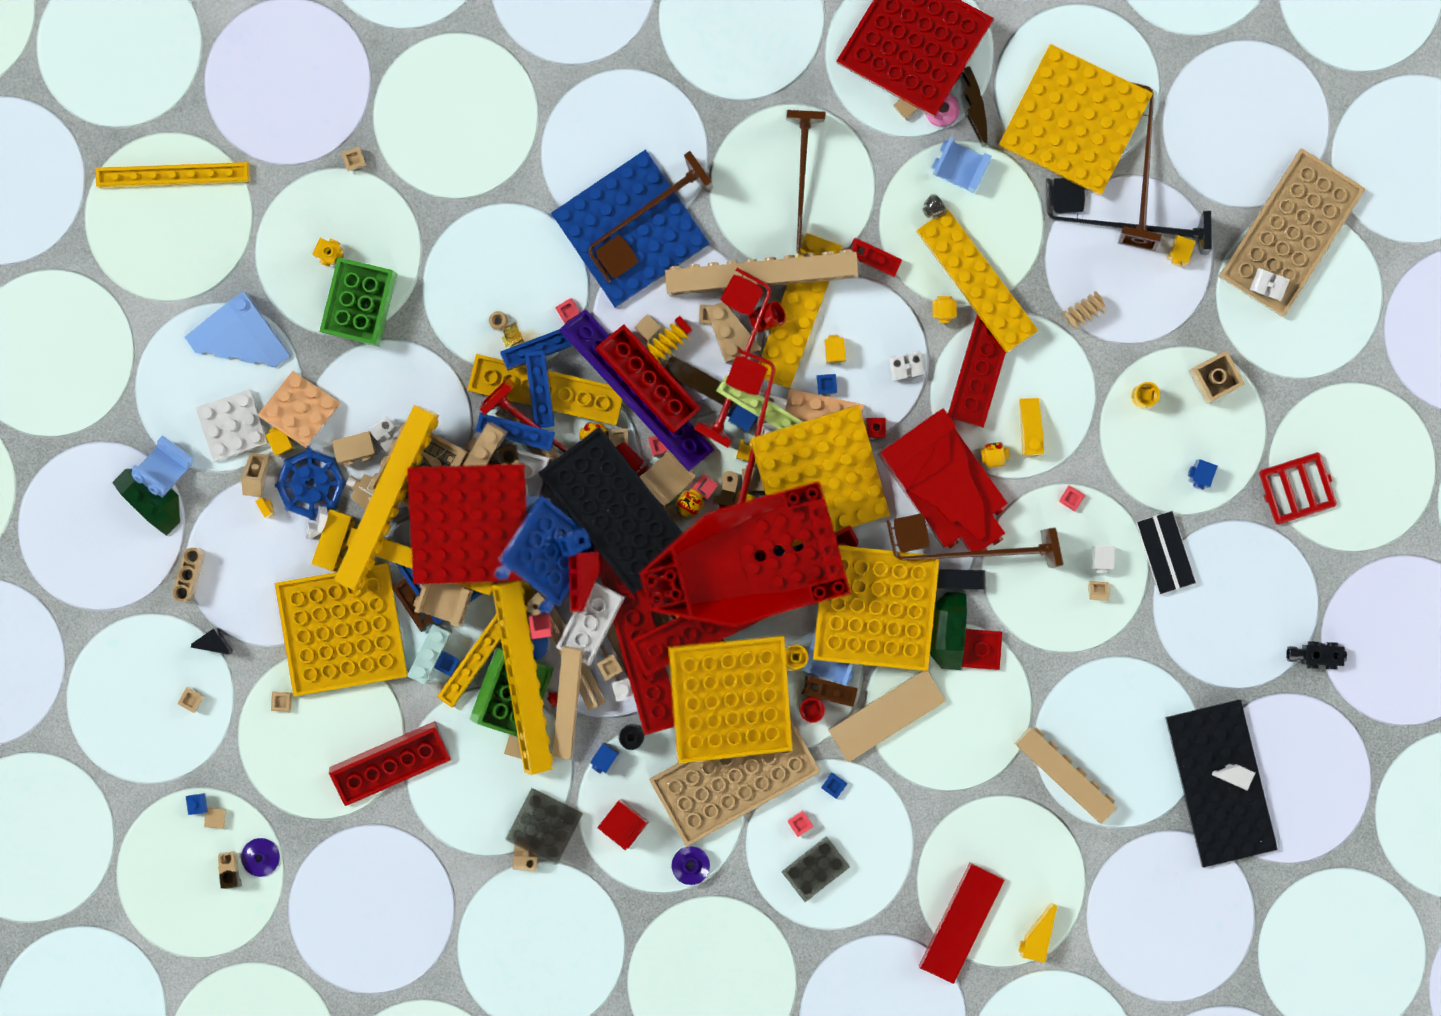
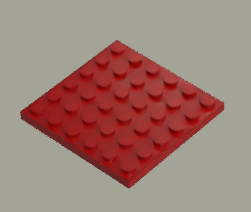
M873 0L836 60V63L935 118L994 21V18L962 0Z
M525 463L407 468L413 584L524 581L512 570L505 580L503 578L501 580L498 579L494 574L503 565L499 559L527 517Z

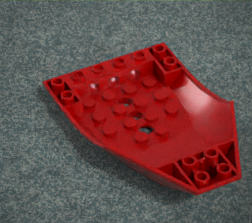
M820 481L704 514L639 573L650 611L734 628L793 609L851 594L845 566ZM800 540L803 542L804 547L802 550L797 551L793 548L792 543ZM777 545H781L785 549V553L781 556L774 553V547ZM759 550L766 553V559L761 562L755 559V553Z

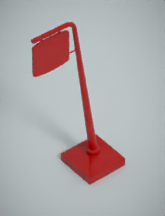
M737 267L735 271L741 273L742 276H732L720 298L724 304L744 315L751 316L752 312L756 313L753 310L764 292L758 285L761 284L767 289L766 297L745 348V351L750 353L771 294V288L767 283ZM743 276L750 278L751 280L757 282V284H754L753 282L743 278ZM728 398L725 399L718 420L713 425L698 422L694 430L729 448L733 440L723 429L732 401Z
M738 349L737 352L743 354L744 357H735L726 379V384L751 395H758L759 391L766 393L755 433L756 437L761 435L775 374V366L767 359ZM746 356L751 357V358H754V359L759 360V361H761V362L758 363V362H756V361H753V360H751V359L746 358ZM762 362L770 365L772 369L766 392L760 390L768 371L767 367L762 365ZM752 448L737 504L746 501L755 462ZM719 505L717 510L726 508L727 506Z
M509 377L480 405L479 410L484 415L499 406L524 424L540 428L509 403L507 396L514 384ZM556 439L553 440V445L565 453L569 450ZM626 442L616 446L635 472L638 469L640 470L637 473L638 476H641L649 468L648 464L642 469L640 468L644 460Z

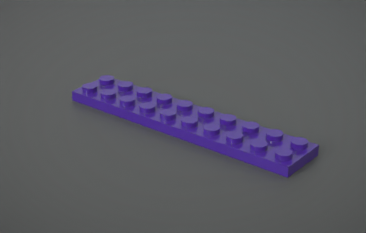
M586 309L560 328L559 331L688 472L714 451V448L698 431L694 430L689 421L672 434L603 359L595 348L610 335Z

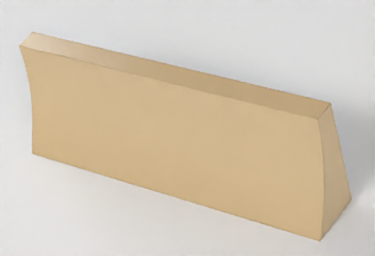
M920 671L830 727L828 731L847 762H850L946 701L929 672Z

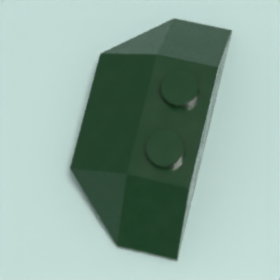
M125 469L112 482L120 495L164 535L168 536L181 522L179 495L172 488L163 498L158 494L154 495L146 485L134 480L132 469Z
M947 592L935 602L930 656L941 669L961 670L967 619V599L965 593Z

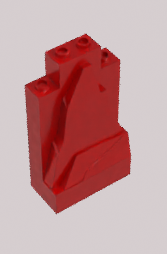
M942 408L877 455L917 512L923 514L926 525L943 548L947 546L949 549L959 543L957 539L960 538L969 552L987 550L986 547L993 543L995 546L1003 540L1002 536L1006 533L993 514L995 513L997 516L1005 511L1004 506L1008 503L956 431L957 426L945 409Z

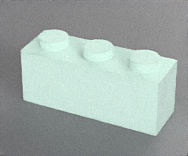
M433 624L407 677L423 685L427 684L453 632Z

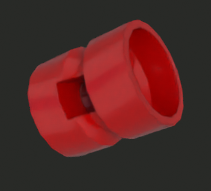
M772 301L767 303L757 332L767 331L785 322L786 314L779 302ZM762 306L755 308L753 311L756 313L752 312L751 316H749L753 328Z
M807 697L800 703L799 712L805 721L816 723L823 718L825 707L818 698Z

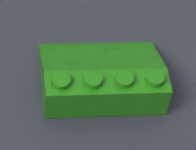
M338 257L319 332L380 347L398 273L391 269Z
M496 647L469 719L478 725L518 737L503 649ZM536 661V675L540 681L539 692L540 697L543 699L554 668Z

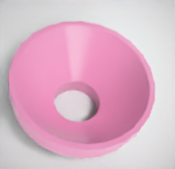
M949 94L945 100V103L949 105L947 112L942 113L939 111L935 118L925 113L930 123L938 127H947L956 121L960 107L953 95Z

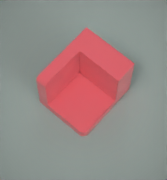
M550 613L529 616L532 639L554 636Z

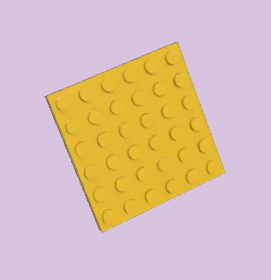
M1050 44L998 146L1101 196L1153 93Z
M859 405L749 438L765 494L769 495L820 481L835 533L848 525L855 527L890 515ZM796 540L792 543V546L803 544V542Z
M839 545L851 594L818 602L813 660L928 671L940 559L899 560L894 556L893 551ZM897 551V554H898L899 556H917V555H924V554L909 553V552L901 553V552Z
M389 563L374 565L372 570L368 571L366 575L367 582L365 586L360 590H352L334 581L337 572L274 583L293 697L407 677L408 671L396 600L392 589L393 583Z
M783 635L668 647L678 764L792 751L785 637Z

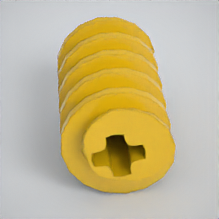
M671 323V330L665 328V335L658 334L660 340L652 339L654 346L649 343L647 344L648 351L659 363V358L667 359L665 353L672 355L671 348L678 350L677 342L681 345L684 344L682 338L689 340L688 336L678 325L676 326Z

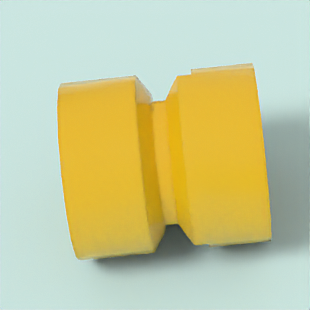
M1144 382L1136 386L1131 393L1133 404L1141 409L1155 405L1160 399V390L1152 382Z
M791 645L785 648L787 671L799 670L807 664L808 653L803 646Z

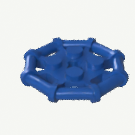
M307 448L306 451L283 461L284 464L275 487L281 496L287 512L291 511L307 517L309 520H314L318 514V508L314 510V504L325 500L328 503L324 505V507H327V512L330 509L336 510L338 508L337 505L347 481L344 480L335 457H330L316 452L312 448ZM308 459L307 465L298 469L294 466V464ZM313 459L327 464L323 468L313 465ZM330 467L336 481H331L328 476L327 470ZM291 468L294 471L291 483H285ZM311 479H314L313 483H315L316 486L315 488L311 487V489L309 490L308 485H306V482L310 481ZM337 485L333 497L330 499L328 494L331 486ZM285 487H291L292 492L295 495V498L292 501L290 500ZM299 500L308 503L309 510L297 506L296 503Z

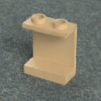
M667 450L647 472L640 476V479L662 507L665 508L693 481L696 475L693 469L688 472L675 456Z
M454 583L420 584L422 590L420 596H417L414 606L416 608L414 612H423L451 622L450 625L455 627L462 626L474 590Z

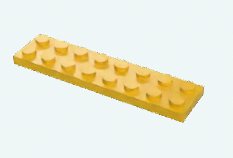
M948 209L917 229V234L1006 353L1038 332L1034 323Z
M806 233L800 249L801 253L798 254V257H803V254L814 253V256L822 255V252L833 251V254H838L841 251L842 245ZM829 281L787 285L780 303L784 308L786 320L782 325L771 328L761 355L762 358L771 361L775 366L774 384L787 389L791 388ZM762 362V365L768 369L764 380L769 382L771 366Z
M476 354L467 389L468 392L489 396L509 377L514 384L507 399L511 402L532 406L526 365L507 371L502 359ZM547 370L554 412L617 426L623 400L609 384Z

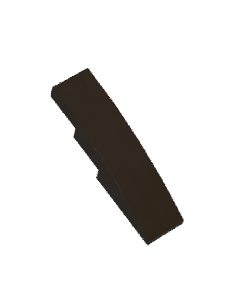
M968 66L962 72V76L968 85L963 94L970 106L966 110L965 115L983 147L988 142L984 102L977 80L971 67Z
M671 355L664 368L675 380L723 406L726 397L716 391L721 383L720 381Z

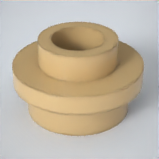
M495 311L489 317V324L495 330H503L508 324V318L505 313ZM496 318H501L502 323L496 324Z

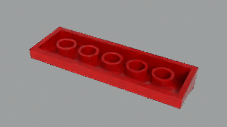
M625 324L595 348L672 434L701 410V407Z
M434 721L329 767V776L344 806H348L451 760V757Z
M969 862L918 965L920 969L954 984L1005 881L1003 878Z

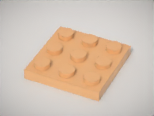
M292 371L258 413V416L307 448L340 406V402Z

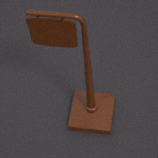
M787 110L786 120L798 123L801 129L797 254L801 253L808 132L811 129V124L825 121L826 112Z
M691 151L684 154L689 170L685 177L589 247L591 259L608 283L611 282L608 274L616 279L635 266L638 260L630 246L620 235H617L596 250L598 259L592 253L595 246L689 182L693 183L696 181L707 192L713 188L712 181ZM598 260L601 261V263L603 264V266L605 267V269L608 271V273H606V272L604 271V269L602 268V266L599 264Z

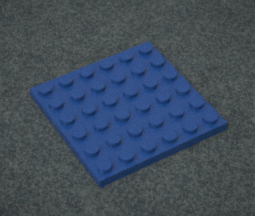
M646 149L551 212V215L614 308L664 276L665 270H670L669 267L680 265L710 245L676 193H673L599 243L592 250L593 255L598 259L596 250L617 235H620L630 246L638 260L635 266L616 279L608 274L611 282L608 283L589 255V247L671 187ZM598 260L599 264L602 266L604 271L608 273V271L605 269L601 261Z

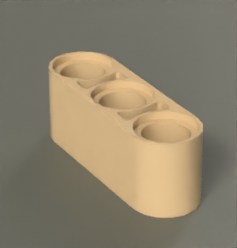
M188 548L183 554L173 588V597L179 602L190 601L194 596L205 558L204 552L199 548ZM193 551H196L198 554V558L196 561L193 562L190 558V554ZM188 569L193 573L190 580L185 578V572ZM182 588L187 590L185 598H181L179 594Z

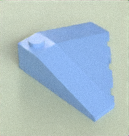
M244 291L228 301L184 337L193 351L198 354H203V352L211 353L215 357L226 359L233 357L241 359L242 362L253 364L261 362L266 363L270 367H277L291 357L250 296Z

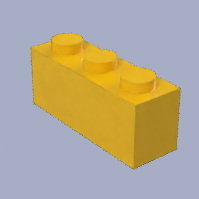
M331 509L329 510L325 527L321 533L311 563L312 565L334 572L337 571V568H340L343 558H341L343 550L346 551L348 548L346 544L349 532H351L352 527H355L356 524L353 521L354 517Z

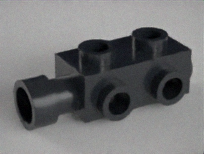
M1308 641L1307 645H1302V649L1288 646L1286 658L1288 662L1302 660V664H1307V668L1319 669V665H1326V669L1338 670V666H1344V662L1347 660V652L1345 647L1338 646L1337 642H1327L1326 646H1319V642ZM1314 652H1318L1317 659L1313 657ZM1334 652H1336V659L1332 657Z

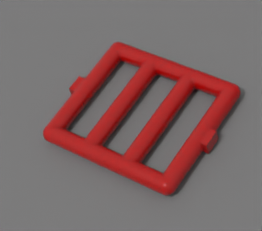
M1319 452L1259 471L1266 494L1263 495L1265 502L1269 503L1274 522L1278 525L1333 508L1337 505L1330 483L1332 482L1331 475L1327 474ZM1313 461L1316 463L1328 500L1320 504L1316 502L1304 465ZM1294 467L1298 469L1310 506L1301 510L1298 508L1286 470ZM1278 472L1292 512L1282 516L1280 515L1268 478L1269 475Z

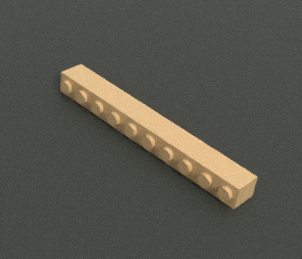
M851 249L842 250L838 254H833V251L822 252V255L814 256V253L803 254V257L796 258L795 255H786L784 259L766 257L765 261L747 259L744 263L732 260L727 261V264L719 265L718 262L708 263V266L700 267V264L688 265L689 268L672 266L669 267L670 270H665L666 290L669 296L725 291L733 275L742 276L741 273L735 271L737 267L767 283L769 286L859 278L857 253ZM743 276V278L753 282L754 284H757V282L751 280L746 276Z

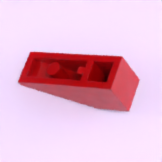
M577 553L569 556L571 612H584L599 574V553Z

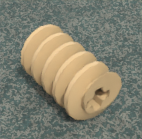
M1094 291V296L1089 294L1087 299H1081V304L1077 302L1074 304V307L1070 306L1068 308V312L1064 310L1062 313L1068 324L1079 330V323L1085 326L1086 318L1089 321H1093L1092 314L1098 318L1099 310L1102 313H1106L1103 299L1097 291Z

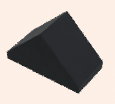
M213 628L194 641L190 647L223 654L233 653V649L218 628Z

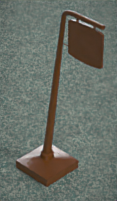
M1133 83L1152 92L1153 95L1149 103V114L1144 115L1148 116L1139 225L1136 228L1123 226L1118 244L1155 252L1162 234L1147 231L1148 227H1146L1154 92L1147 85Z
M923 514L894 519V527H891L890 520H886L893 554L899 560L1040 554L1041 556L1045 555L1048 568L1064 565L1056 527L1040 530L1042 544H1039L1038 547L925 555L924 548L929 547V535ZM892 529H894L897 544H895ZM896 546H898L901 553L923 549L924 555L899 556Z

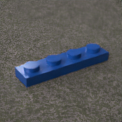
M559 330L500 351V355L507 371L526 364L525 352L545 350V356L570 348L573 345Z
M545 350L525 352L534 423L540 428L554 427L555 422Z
M480 413L476 432L482 433L487 423L493 422L508 431L504 439L551 451L556 432Z

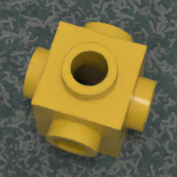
M319 238L312 255L320 259L319 263L324 266H336L337 258H344V249L340 247V242L330 238L327 241Z

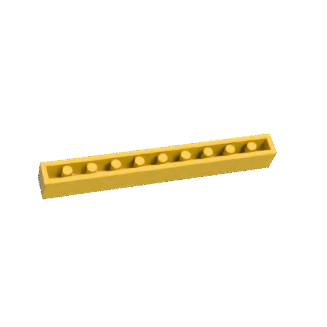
M413 405L334 581L352 590H360L365 586L367 582L366 575L374 567V558L383 547L382 540L390 532L392 518L397 516L399 512L398 505L407 494V468L420 465L423 459V450L429 446L431 442L430 435L439 424L438 414L420 405Z
M506 581L493 584L492 590L524 773L535 775L552 770L553 757L549 751L550 739L545 727L547 721L542 710L544 703L540 697V681L536 675L537 663L533 657L534 645L530 640L529 633L531 630L526 616L528 610L523 599L524 587L521 581Z

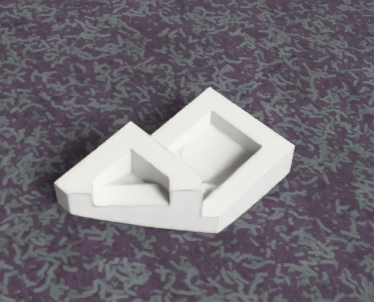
M319 506L316 523L308 522L305 538L312 539L323 531L328 517L327 507Z
M1231 764L1226 765V768L1220 771L1212 772L1213 776L1245 790H1248L1255 774L1239 765Z

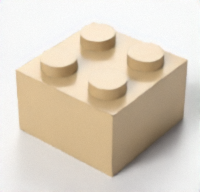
M1227 350L1188 370L1206 404L1245 385Z

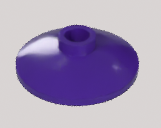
M256 838L249 841L241 853V862L244 869L249 874L257 877L271 874L277 868L280 860L277 846L266 838ZM261 855L262 861H257L256 856Z
M687 846L677 851L671 864L672 872L679 882L686 885H696L707 877L710 870V861L702 849ZM692 861L695 866L688 868L687 863Z

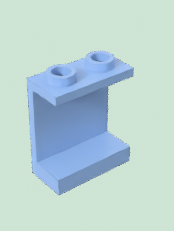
M950 137L948 142L944 140L939 150L943 153L940 159L936 157L931 167L935 169L933 175L974 194L992 156L987 153L981 155L953 142L954 138Z
M162 435L157 440V447L139 466L134 465L132 467V476L138 483L146 485L151 493L154 495L158 494L163 498L192 466L193 457Z
M814 634L807 652L808 662L801 670L845 686L847 682L851 683L854 674L851 671L852 663L813 660Z

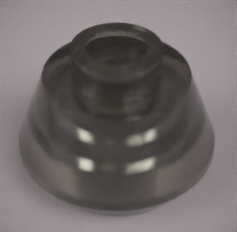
M931 194L923 203L924 208L922 210L927 218L937 219L944 217L947 213L945 205L936 194Z

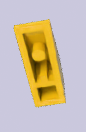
M1039 398L1019 399L1022 456L1043 455L1044 439Z
M1055 903L1049 904L1025 934L1023 941L1020 940L1018 952H1020L1022 958L1046 962L1057 910Z

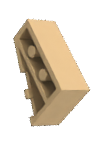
M723 302L706 307L707 315L725 363L734 360L736 356L742 357L743 354L737 351L738 349L745 351L750 333ZM755 340L750 353L761 350V347Z

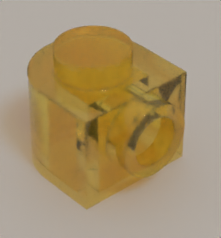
M516 322L502 328L505 336L501 338L506 347L510 346L511 348L525 342Z

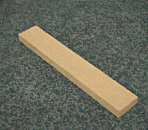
M569 646L562 647L552 752L553 757L566 760L573 758L583 649Z

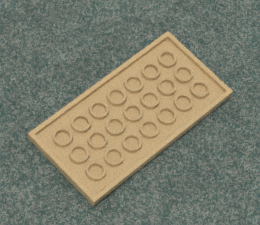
M1300 148L1218 277L1282 318L1285 317L1366 188L1303 148ZM1258 268L1290 279L1282 301L1250 290Z
M791 717L792 751L676 763L649 778L686 847L821 772Z

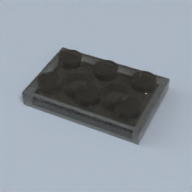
M825 836L784 868L781 873L802 900L806 902L850 868V865L830 839Z

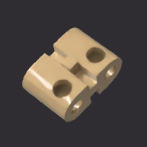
M515 836L512 870L536 872L538 837Z

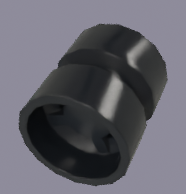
M637 724L624 726L619 733V742L622 747L627 750L639 748L644 741L643 729Z

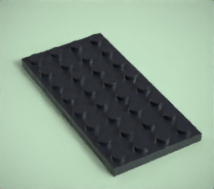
M600 426L538 472V475L573 520L589 534L591 543L632 595L643 588L639 573L683 534Z
M1241 699L1166 716L1165 720L1201 867L1204 868L1278 850ZM1231 764L1239 765L1255 774L1248 790H1245L1213 776L1212 772L1220 771L1226 768V765Z

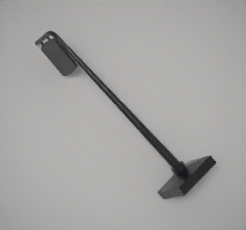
M1050 178L1046 179L1047 214L1053 220L1123 228V226L1136 228L1139 225L1079 219L1078 212H1083L1085 205V188L1065 178H1055L1053 186H1050ZM1050 188H1052L1053 203H1050ZM1050 205H1053L1055 213L1077 212V218L1053 216ZM1203 211L1198 227L1192 230L1146 225L1149 232L1180 235L1197 239L1200 255H1209L1212 250L1211 211Z

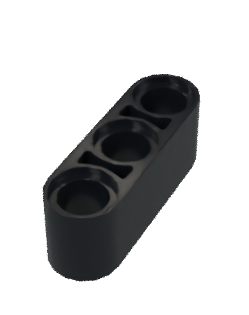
M938 569L937 589H985L986 570Z

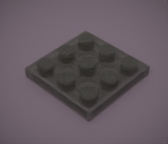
M531 787L505 840L557 866L583 813Z

